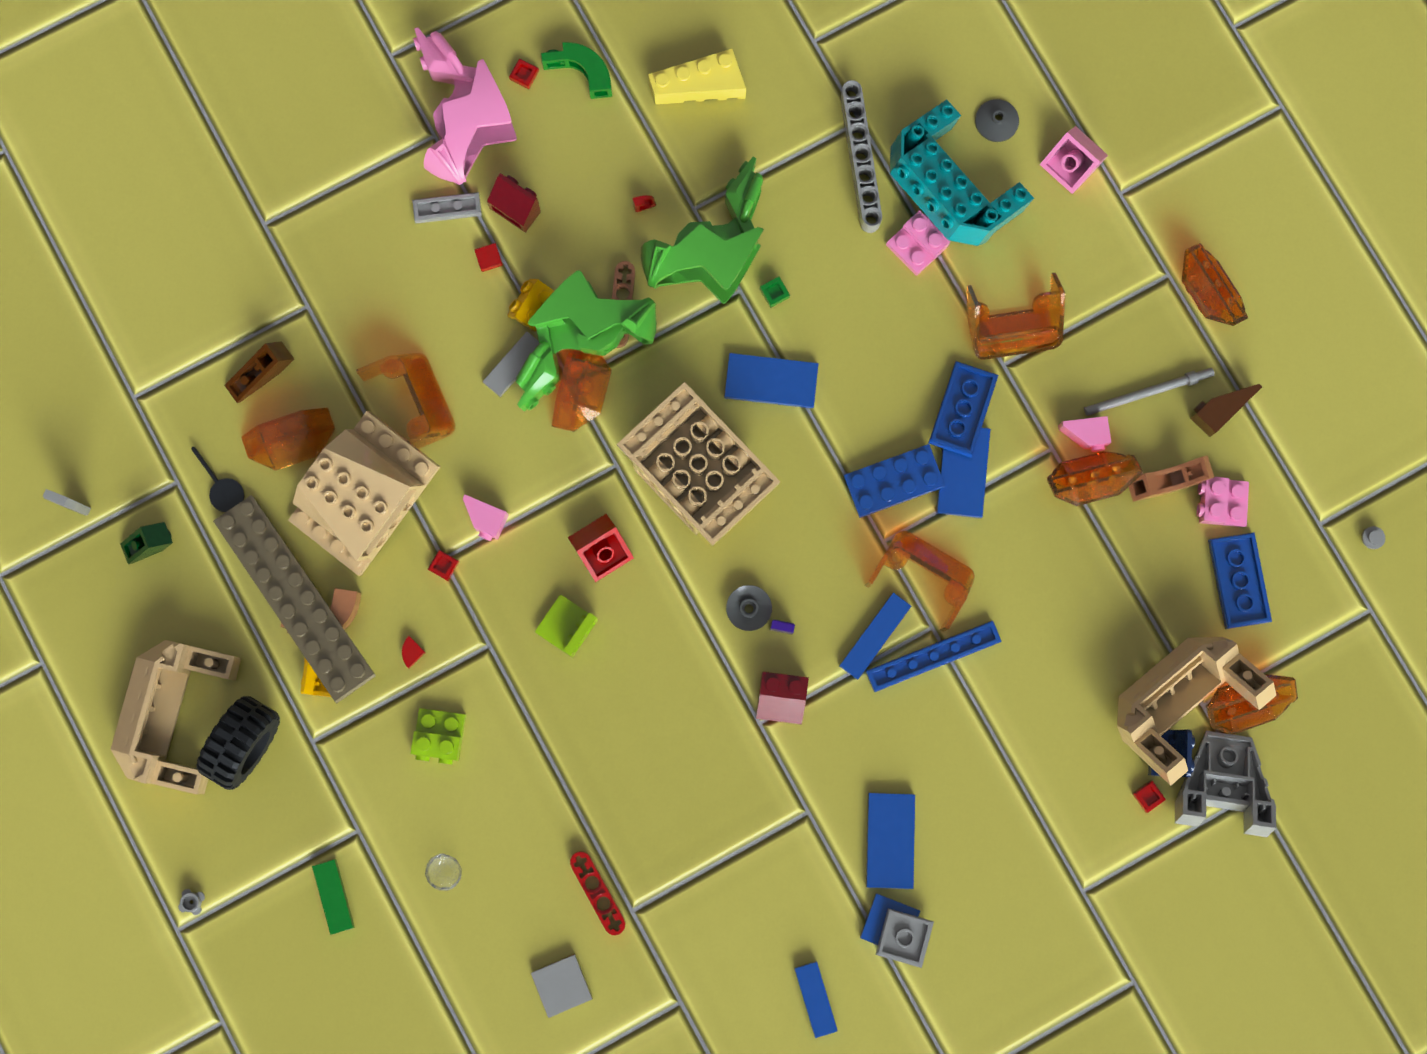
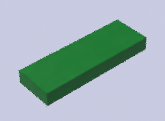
M334 859L312 866L330 935L355 928L337 860Z

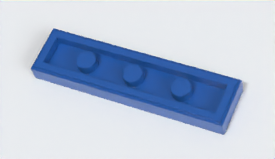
M892 593L839 667L858 680L912 606L895 593Z

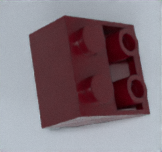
M500 173L487 200L489 209L526 233L541 213L536 197L537 194L528 187L523 189L512 176L507 175L506 177Z

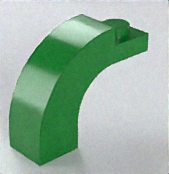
M563 42V51L553 49L548 50L546 53H541L544 70L576 69L587 78L591 99L612 97L608 68L601 57L590 48L577 43Z

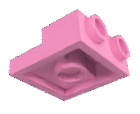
M919 210L886 243V246L917 276L949 246L951 241L947 240L925 213L923 214Z
M1214 477L1198 484V494L1201 497L1196 510L1199 523L1246 527L1249 482L1229 480V478Z

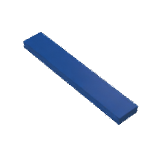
M990 621L865 672L873 691L877 692L1002 641L994 622Z

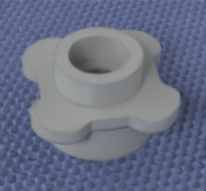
M185 889L182 892V898L178 906L181 912H192L193 915L200 914L202 911L201 903L205 899L204 893L191 892L190 889Z

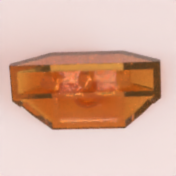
M1201 243L1186 249L1181 281L1204 317L1231 326H1235L1248 319L1242 297L1219 261L1209 251L1205 250Z
M570 349L556 396L552 427L575 432L581 426L601 414L612 372L603 356L586 354L580 350Z
M328 407L300 410L259 424L241 438L249 459L277 471L319 456L331 434L335 431V426Z
M1103 451L1061 462L1052 474L1047 477V482L1054 497L1074 506H1079L1120 495L1143 474V471L1134 455L1128 454L1126 456L1120 453Z
M1265 674L1274 682L1276 696L1260 710L1230 685L1218 688L1207 705L1210 727L1233 735L1276 720L1288 708L1291 702L1294 703L1298 699L1296 680L1293 677Z

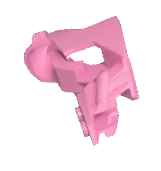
M417 27L414 28L417 37L413 38L417 51L422 50L423 57H420L423 70H428L434 81L455 85L451 96L443 98L433 113L435 128L440 141L427 149L424 158V169L440 179L460 185L467 182L466 178L484 146L516 141L517 136L511 123L512 120L507 105L484 59L478 61L476 68L463 66L456 56L455 50L441 33L435 31L430 34V37H426Z

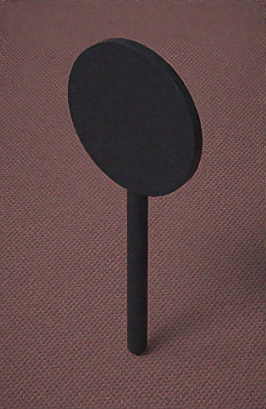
M191 447L195 456L215 482L209 494L211 504L217 510L227 512L244 500V490L240 483L229 478L219 480L195 447Z

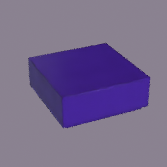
M772 620L770 630L793 634L795 625L794 623Z

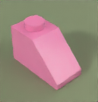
M1108 416L1062 421L1058 425L1059 431L1083 449L1099 452L1105 450V447L1111 444Z
M464 494L463 501L475 530L479 532L478 536L488 541H491L492 538L498 540L509 516L508 513Z

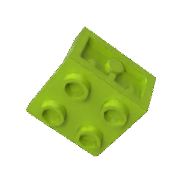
M559 595L535 630V633L573 658L597 623L598 618L564 596Z

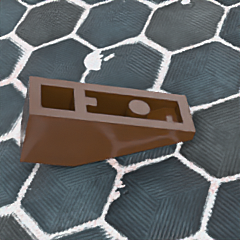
M282 341L265 343L224 386L234 400L240 403L278 376L294 360V357Z
M1257 384L1212 398L1206 403L1201 401L1193 409L1195 414L1190 419L1211 437L1262 386Z

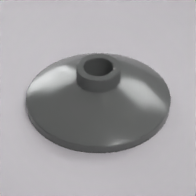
M993 99L980 106L976 113L975 124L978 132L985 139L993 142H1003L1010 139L1016 133L1019 126V116L1016 109L1009 102ZM995 115H1000L1002 120H996Z
M745 585L731 593L727 601L726 612L729 620L735 627L744 631H754L762 628L770 619L772 603L768 594L763 589L753 585ZM746 605H751L753 607V611L751 613H747L744 608Z

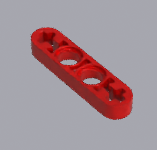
M580 851L575 853L570 859L571 868L602 925L611 935L621 934L625 929V919L593 860L586 852ZM576 857H585L587 859L585 867L587 870L592 867L594 872H589L581 878L579 873L584 871L581 866H575L577 862ZM589 876H595L599 880V885L594 890L587 888L585 884ZM600 897H607L610 900V907L607 910L598 908L597 900ZM613 908L617 912L612 914L613 918L616 921L619 919L621 921L620 929L617 931L615 928H609L611 924L609 916L606 919L602 916L611 912Z

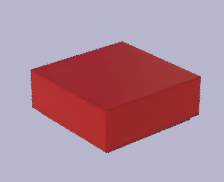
M519 58L509 79L529 89L539 72V68Z
M496 243L474 249L481 272L503 266Z
M438 550L428 570L449 581L459 561Z
M1152 780L1132 793L1145 813L1150 812L1166 800Z

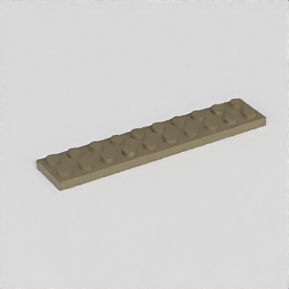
M252 495L213 521L336 703L376 676Z

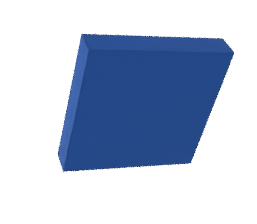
M876 893L860 938L878 945L888 908L917 917L920 910Z

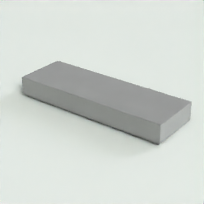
M479 192L412 200L415 223L482 216Z
M526 332L483 380V383L501 397L517 379L516 377L527 357L534 351L539 341Z
M48 489L43 494L44 499L85 516L91 510L88 506Z

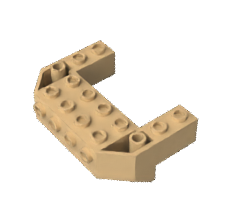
M1224 637L1187 638L1119 696L1117 727L1122 741L1171 786L1188 771L1185 758L1161 736L1224 682H1227L1258 710L1276 696L1274 682L1239 653L1237 643Z
M168 640L161 642L136 657L111 745V751L126 778L188 793L205 794L208 778L201 775L197 768L166 761L190 672L196 671L236 681L242 658Z

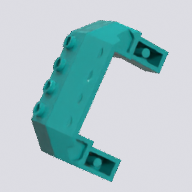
M946 99L900 131L890 148V174L947 240L979 246L986 243L997 230L1021 214L1033 201L1034 197L1020 182L991 203L983 196L936 142L937 139L952 130L961 117L960 113Z

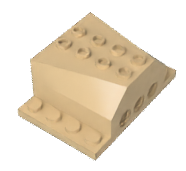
M685 382L617 443L621 451L633 462L634 471L695 535L700 533L712 546L780 484V481Z
M366 411L354 429H345L322 450L301 479L293 499V504L297 508L288 521L355 574L361 576L441 466L372 412Z

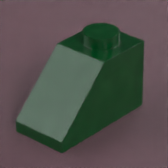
M165 522L138 528L120 545L129 565L162 552L173 542L170 531L167 529Z

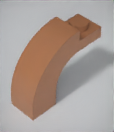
M1202 456L1168 469L1144 473L1126 481L1134 502L1200 484V482L1214 478L1208 456Z
M334 588L330 609L342 627L346 629L358 612L362 594L357 591Z

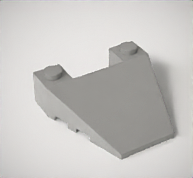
M1206 731L1194 757V771L1191 773V777H1185L1175 800V823L1198 827L1206 818V806L1244 812V834L1268 837L1276 829V805L1274 799L1270 797L1267 788L1269 785L1267 779L1262 774L1261 762L1253 739L1251 737Z

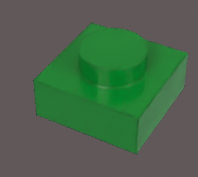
M780 277L760 286V291L770 308L790 298V294Z

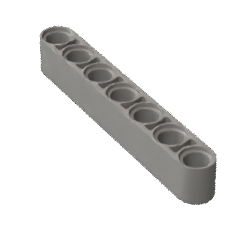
M850 80L843 85L840 100L860 226L863 231L873 233L878 230L881 224L882 211L862 87L857 81ZM853 91L856 96L850 97L846 92ZM857 112L860 116L853 118L849 113ZM860 133L863 138L857 139L852 134ZM859 153L864 154L866 159L860 160L856 155ZM862 174L867 175L870 180L863 181L859 176ZM870 196L873 198V201L865 202L862 197ZM874 217L877 222L870 224L866 221V218Z

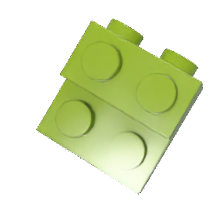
M419 708L410 754L416 755L415 760L429 761L430 757L439 758L438 763L452 765L453 760L459 761L466 715Z

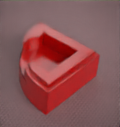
M643 195L632 198L635 212L656 206L653 196Z
M408 636L402 647V658L405 665L410 669L426 652Z

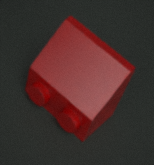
M607 513L568 537L595 582L634 559Z

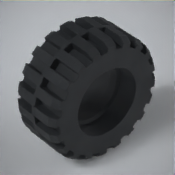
M243 696L237 699L227 709V712L222 715L210 736L206 739L205 745L197 759L196 767L199 773L224 789L233 790L239 787L248 775L253 772L256 765L261 761L262 756L268 750L270 743H272L280 724L278 713L251 696Z

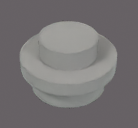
M1369 527L1362 533V542L1369 549H1378L1385 543V534L1378 527Z

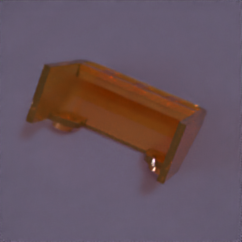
M1056 272L1051 273L1050 292L1037 295L1033 300L1032 309L990 315L988 306L978 302L972 286H967V319L973 350L977 358L986 360L1046 351L1061 345L1064 330L1065 291Z
M424 354L391 355L356 370L363 381L381 374L390 379L404 376L420 416L410 420L407 425V433L410 437V440L407 441L416 448H423L454 433L456 428L454 418L430 362Z
M908 531L898 532L893 537L865 586L869 588L873 584L883 565L892 570H899L906 565L908 560L916 563L948 582L944 590V598L953 608L940 628V631L945 632L949 630L968 597L975 579L974 572L968 566Z

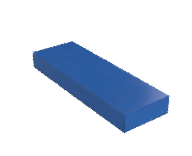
M817 961L795 967L794 969L815 1038L837 1032V1026Z

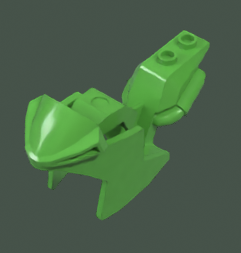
M753 156L749 162L745 161L738 171L740 174L736 179L732 178L725 188L727 190L725 204L733 219L725 225L712 226L710 221L690 222L678 233L674 246L655 239L642 245L641 262L648 286L656 289L660 286L679 283L702 282L721 303H727L735 293L761 247L757 243L764 229L760 227L754 228L751 222L761 194V185L763 184V176L757 172L756 174L754 173L757 158Z
M580 270L569 276L528 321L530 326H535L537 329L539 344L529 354L516 377V383L524 390L517 404L519 408L524 412L527 409L531 410L539 403L538 400L544 394L549 395L555 390V385L561 379L556 353L562 349L580 350L586 354L604 356L618 347L624 334L632 335L643 345L652 344L657 325L656 303L649 297L643 300L599 299L590 282L585 279Z

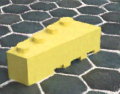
M733 49L648 74L649 87L655 104L684 103V101L692 100L702 102L707 99H745L746 87Z

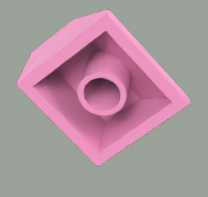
M1075 126L1062 137L1040 165L1073 194L1108 155Z

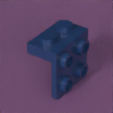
M1192 730L1166 731L1161 737L1185 758L1188 771L1182 777H1191L1195 767L1194 759L1192 758L1195 737L1192 735ZM1148 765V775L1160 776Z

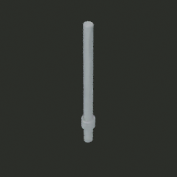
M1211 367L1198 372L1191 371L1185 373L1182 377L1084 407L1085 415H1092L1180 386L1197 384L1199 380L1214 376V370Z

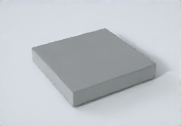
M888 908L876 955L922 968L934 921Z
M575 954L531 972L548 1018L593 999Z

